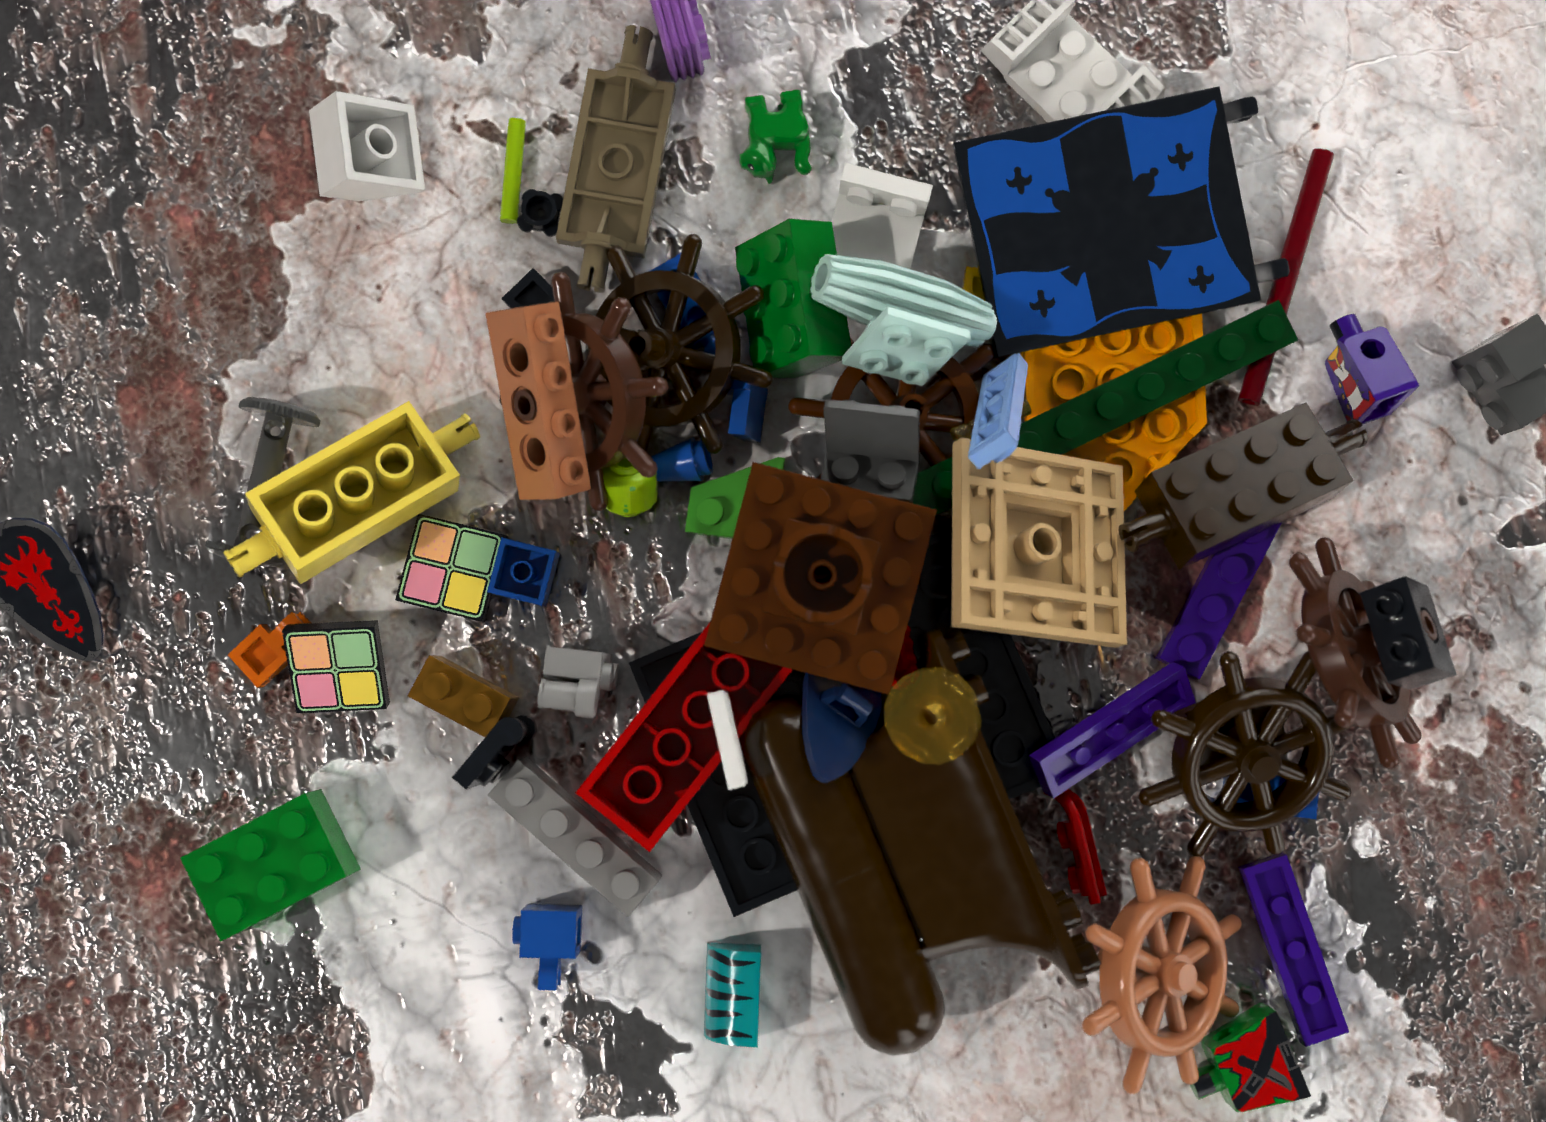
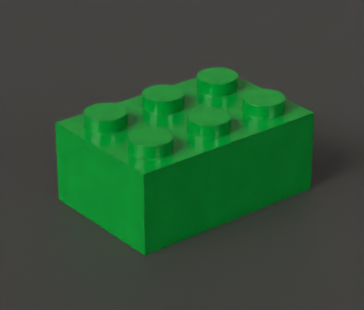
M787 219L736 246V268L739 272L741 291L753 285H758L764 290L763 300L743 312L746 317L750 343L749 353L753 366L769 371L773 378H799L841 361L842 356L851 347L847 316L813 300L811 297L812 293H810L811 279L820 258L824 257L825 254L837 255L832 222Z
M322 789L306 792L180 858L220 942L241 933L361 870Z

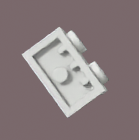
M845 163L840 180L839 195L831 221L837 255L882 260L910 269L933 185Z

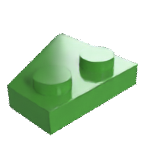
M777 457L760 464L784 470L785 458ZM751 467L691 487L685 533L733 539Z

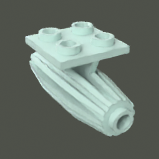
M825 254L824 257H821L814 269L815 272L812 276V285L810 287L812 299L861 324L867 325L862 335L842 356V364L861 369L864 372L876 373L902 380L907 384L923 386L963 346L979 347L985 340H989L996 330L997 317L990 303L944 279L882 260Z

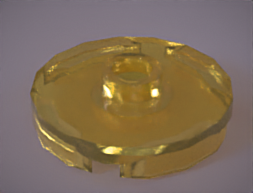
M937 667L918 669L903 676L891 688L884 705L885 726L892 742L905 756L924 764L940 765L957 759L976 739L981 727V714H979V708L976 703L978 700L975 692L960 675L945 668ZM924 710H930L935 714V725L925 721Z

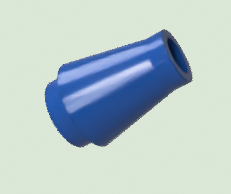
M693 437L650 456L658 467L657 482L703 481L705 475L713 474L711 453L705 449L701 440L696 441Z

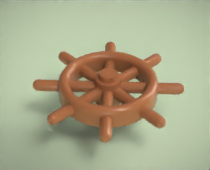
M1192 856L1188 860L1179 892L1155 889L1148 862L1143 858L1134 859L1130 864V870L1137 896L1129 901L1113 922L1110 931L1098 924H1091L1085 931L1087 940L1101 948L1098 957L1101 962L1099 984L1102 1006L1083 1020L1082 1029L1087 1035L1095 1036L1110 1026L1118 1039L1132 1048L1123 1078V1088L1129 1094L1140 1092L1151 1055L1160 1057L1175 1056L1182 1081L1189 1085L1195 1084L1199 1079V1071L1193 1047L1206 1036L1215 1022L1218 1013L1226 1017H1235L1239 1012L1238 1003L1224 995L1228 971L1225 940L1240 930L1242 921L1237 915L1229 914L1218 922L1211 910L1197 898L1206 869L1204 859L1199 856ZM1172 912L1167 933H1165L1162 917ZM1188 932L1191 942L1183 947ZM1146 936L1149 947L1142 946ZM1187 995V998L1183 1005L1181 997ZM1147 998L1141 1017L1137 1005ZM1165 1011L1168 1025L1159 1030L1162 1016Z

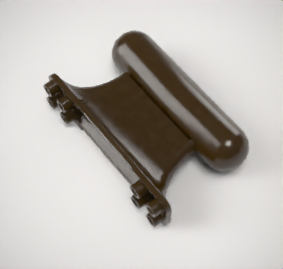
M934 629L923 634L926 664L923 677L916 692L889 722L868 737L865 750L852 767L853 772L849 769L844 775L829 783L818 781L812 774L802 734L803 696L786 694L770 698L763 708L753 714L746 730L739 738L743 759L853 1027L864 1044L880 1053L893 1056L918 1051L934 1038L941 1027L945 1013L943 993L929 961L965 950L987 947L1024 950L1039 955L1054 964L1075 989L1089 986L1086 975L1099 971L1101 965L1092 943L1086 942L1082 933L1070 937L1067 931L1084 924L1072 897L1068 898L1063 889L1052 894L1044 884L980 731L982 725L974 707L990 701L985 685L979 675L974 676L970 674L961 678L955 664L971 657L966 640L960 630L942 635L939 629Z

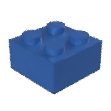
M501 537L487 592L546 607L560 553L555 550Z

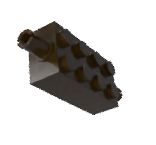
M1307 402L1152 471L1135 490L1147 514L1119 525L1120 538L1124 540L1132 536V540L1124 544L1131 552L1161 538L1180 570L1336 496L1354 481L1339 456L1355 448L1365 446L1368 442L1366 429L1352 435V431L1363 426L1358 420L1352 419L1347 421L1346 424L1325 433Z

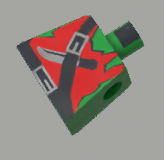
M1261 1002L1254 1005L1201 1040V1045L1209 1064L1198 1068L1199 1079L1195 1084L1190 1085L1198 1100L1221 1092L1225 1102L1236 1112H1245L1301 1100L1311 1096L1279 1016L1274 1009Z

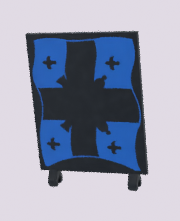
M1220 86L953 143L984 301L993 306L992 310H994V314L997 317L996 330L992 336L996 358L1261 301L1258 283L1278 280L1289 275V265L1285 258L1254 265L1227 124L1247 121L1258 113L1255 97H1246L1223 104Z

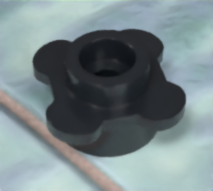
M534 189L525 191L522 195V215L517 219L519 228L526 233L536 230L544 232L548 237L555 236L557 234L563 197L557 193L550 195ZM540 209L545 210V215L542 217L537 215Z

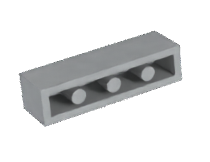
M528 757L518 759L488 794L492 800L626 917L631 915L662 877L658 870Z

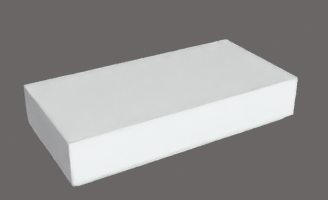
M725 690L708 693V702L728 790L744 787L748 782L729 694Z

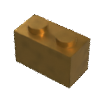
M436 655L428 656L407 695L483 737H486L501 719L510 716L519 699L518 696L442 656Z

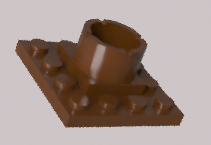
M753 462L704 646L890 695L937 510ZM820 567L827 569L831 575L830 581L827 584L816 583L813 579V571Z

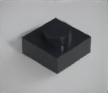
M534 268L501 298L510 309L555 302L552 286Z

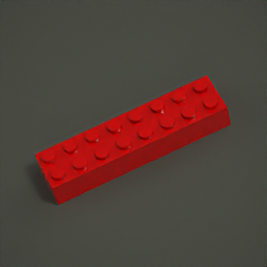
M820 567L813 571V579L816 583L827 584L830 581L831 575L827 569ZM710 622L575 792L649 852L722 761L707 694L721 690L728 692L738 738H740L753 714L765 706L793 670L704 646Z

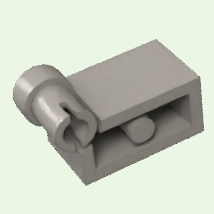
M546 646L543 676L554 681L541 679L538 691V708L575 711L576 717L595 719L599 699H607L608 691L616 690L619 665L612 663V654Z

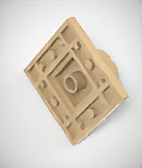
M961 437L953 442L952 627L1113 648L1127 645L1125 539L1121 540L1119 535V525L1124 523L1123 466L1016 447L1014 452L1003 461L995 463L992 460L978 469L968 458L971 439Z

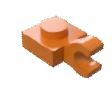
M291 612L274 630L267 624H259L228 656L257 688L265 687L288 665L282 634L286 624H307L312 622L302 612H299L297 615Z

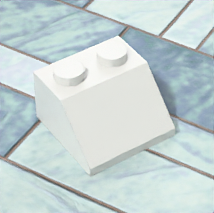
M335 91L309 110L319 195L321 197L366 201L421 193L425 190L414 105Z

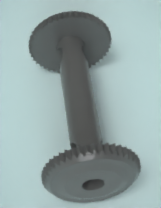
M247 397L239 402L240 409L264 416L247 492L280 474L292 424L319 427L320 419L314 412L290 403L267 398ZM275 426L281 429V433L278 436L271 435V429ZM246 497L234 546L206 540L205 546L210 553L226 558L223 552L246 541L247 531L254 530L256 534L261 532L259 529L261 525L251 512ZM274 556L259 566L280 568L286 562L283 558L279 559L277 556Z

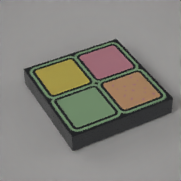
M419 514L416 519L395 600L485 622L492 594L487 592L501 537L507 539V536Z
M378 620L286 624L282 634L296 713L387 709L390 699Z

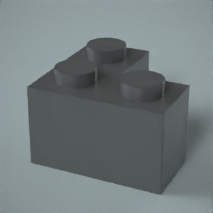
M1538 313L1492 335L1451 361L1457 369L1456 374L1460 384L1466 390L1473 393L1482 407L1483 418L1492 428L1497 429L1500 435L1521 429L1546 413V368L1544 366L1546 364V325Z

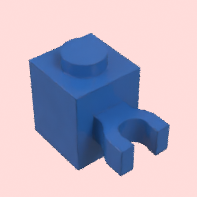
M527 904L521 910V916L514 917L512 940L513 944H520L519 958H540L538 990L556 991L558 985H561V959H575L581 952L582 905Z

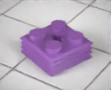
M650 0L671 80L677 83L679 78L685 81L687 76L694 78L696 73L702 76L705 71L703 61L711 59L707 44L708 39L702 16L699 14L696 0Z

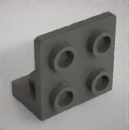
M826 400L823 411L827 453L821 480L913 503L920 466V411L900 405L882 406L859 403L853 400Z

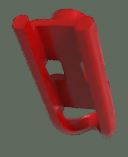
M1067 789L1054 799L1061 804L1069 818L1066 821L1057 823V834L1061 847L1063 849L1070 848L1074 854L1076 866L1068 867L1070 888L1074 894L1081 893V896H1088L1090 905L1101 903L1100 897L1107 896L1108 894L1088 812L1080 797L1070 789Z

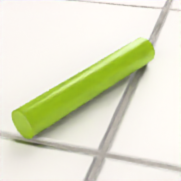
M520 118L508 119L500 221L507 224L517 223L526 128V121Z

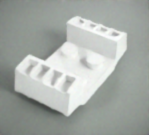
M1031 0L981 49V52L1002 73L1007 84L1047 122L1161 99L1164 96L1165 87L1144 64L1132 75L1069 15L1076 0Z

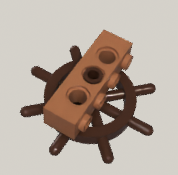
M557 272L551 279L555 302L485 313L500 391L499 400L503 407L519 500L559 499L588 491L592 509L602 511L608 505L603 480L604 468L613 466L626 458L643 477L650 478L657 473L658 467L656 462L637 441L644 425L646 397L664 395L668 390V383L662 377H642L633 351L620 334L631 310L630 302L623 297L615 299L605 320L591 314L576 313L570 278L564 272ZM581 341L591 348L585 362ZM603 367L609 381L600 374ZM607 400L613 401L612 414L605 407ZM595 424L606 435L600 446H598Z

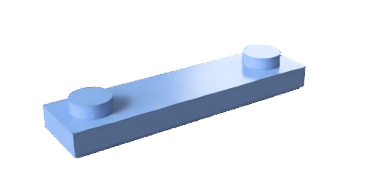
M1014 353L983 375L968 458L978 469L992 460L995 463L1003 461L1017 447L1028 363L1020 353Z

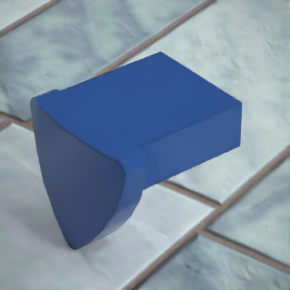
M735 380L727 394L733 396L728 434L744 442L761 443L768 389Z

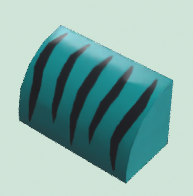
M707 943L704 1036L706 1039L730 1046L758 1047L761 944Z

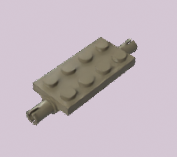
M636 25L625 27V38L620 63L615 64L613 69L607 71L588 68L556 234L558 244L584 249L579 280L576 286L586 291H590L592 286L596 293L605 292V282L609 266L607 253L611 247L619 246L623 249L626 256L645 259L676 93L675 83L660 81L649 75L646 64L653 33L649 29L640 26L638 36L635 34Z

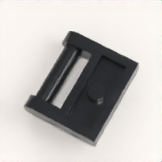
M527 715L501 719L452 778L466 790L478 785L485 787L489 782L493 784L510 765V762L505 758L516 744L530 741L535 737L537 724L534 719Z

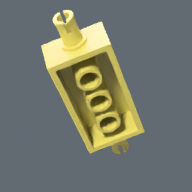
M410 401L402 404L246 492L245 495L249 508L260 523L259 529L261 532L232 549L224 551V556L231 567L233 566L239 578L274 556H277L279 559L283 558L300 584L304 583L456 493L459 487L460 474L447 456L480 438L476 425L474 423L469 425L471 418L464 413L460 418L432 433Z

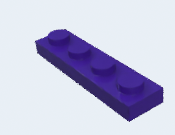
M1282 522L1208 557L1156 659L1167 665L1171 662L1180 664L1185 667L1187 676L1200 680Z
M1171 662L1030 754L1029 757L1043 792L1054 799L1158 730L1159 728L1155 727L1151 722V716L1154 711L1163 709L1173 713L1195 704L1196 700L1185 667Z
M1287 854L1272 855L1239 866L1242 880L1299 1042L1307 1047L1349 1033Z

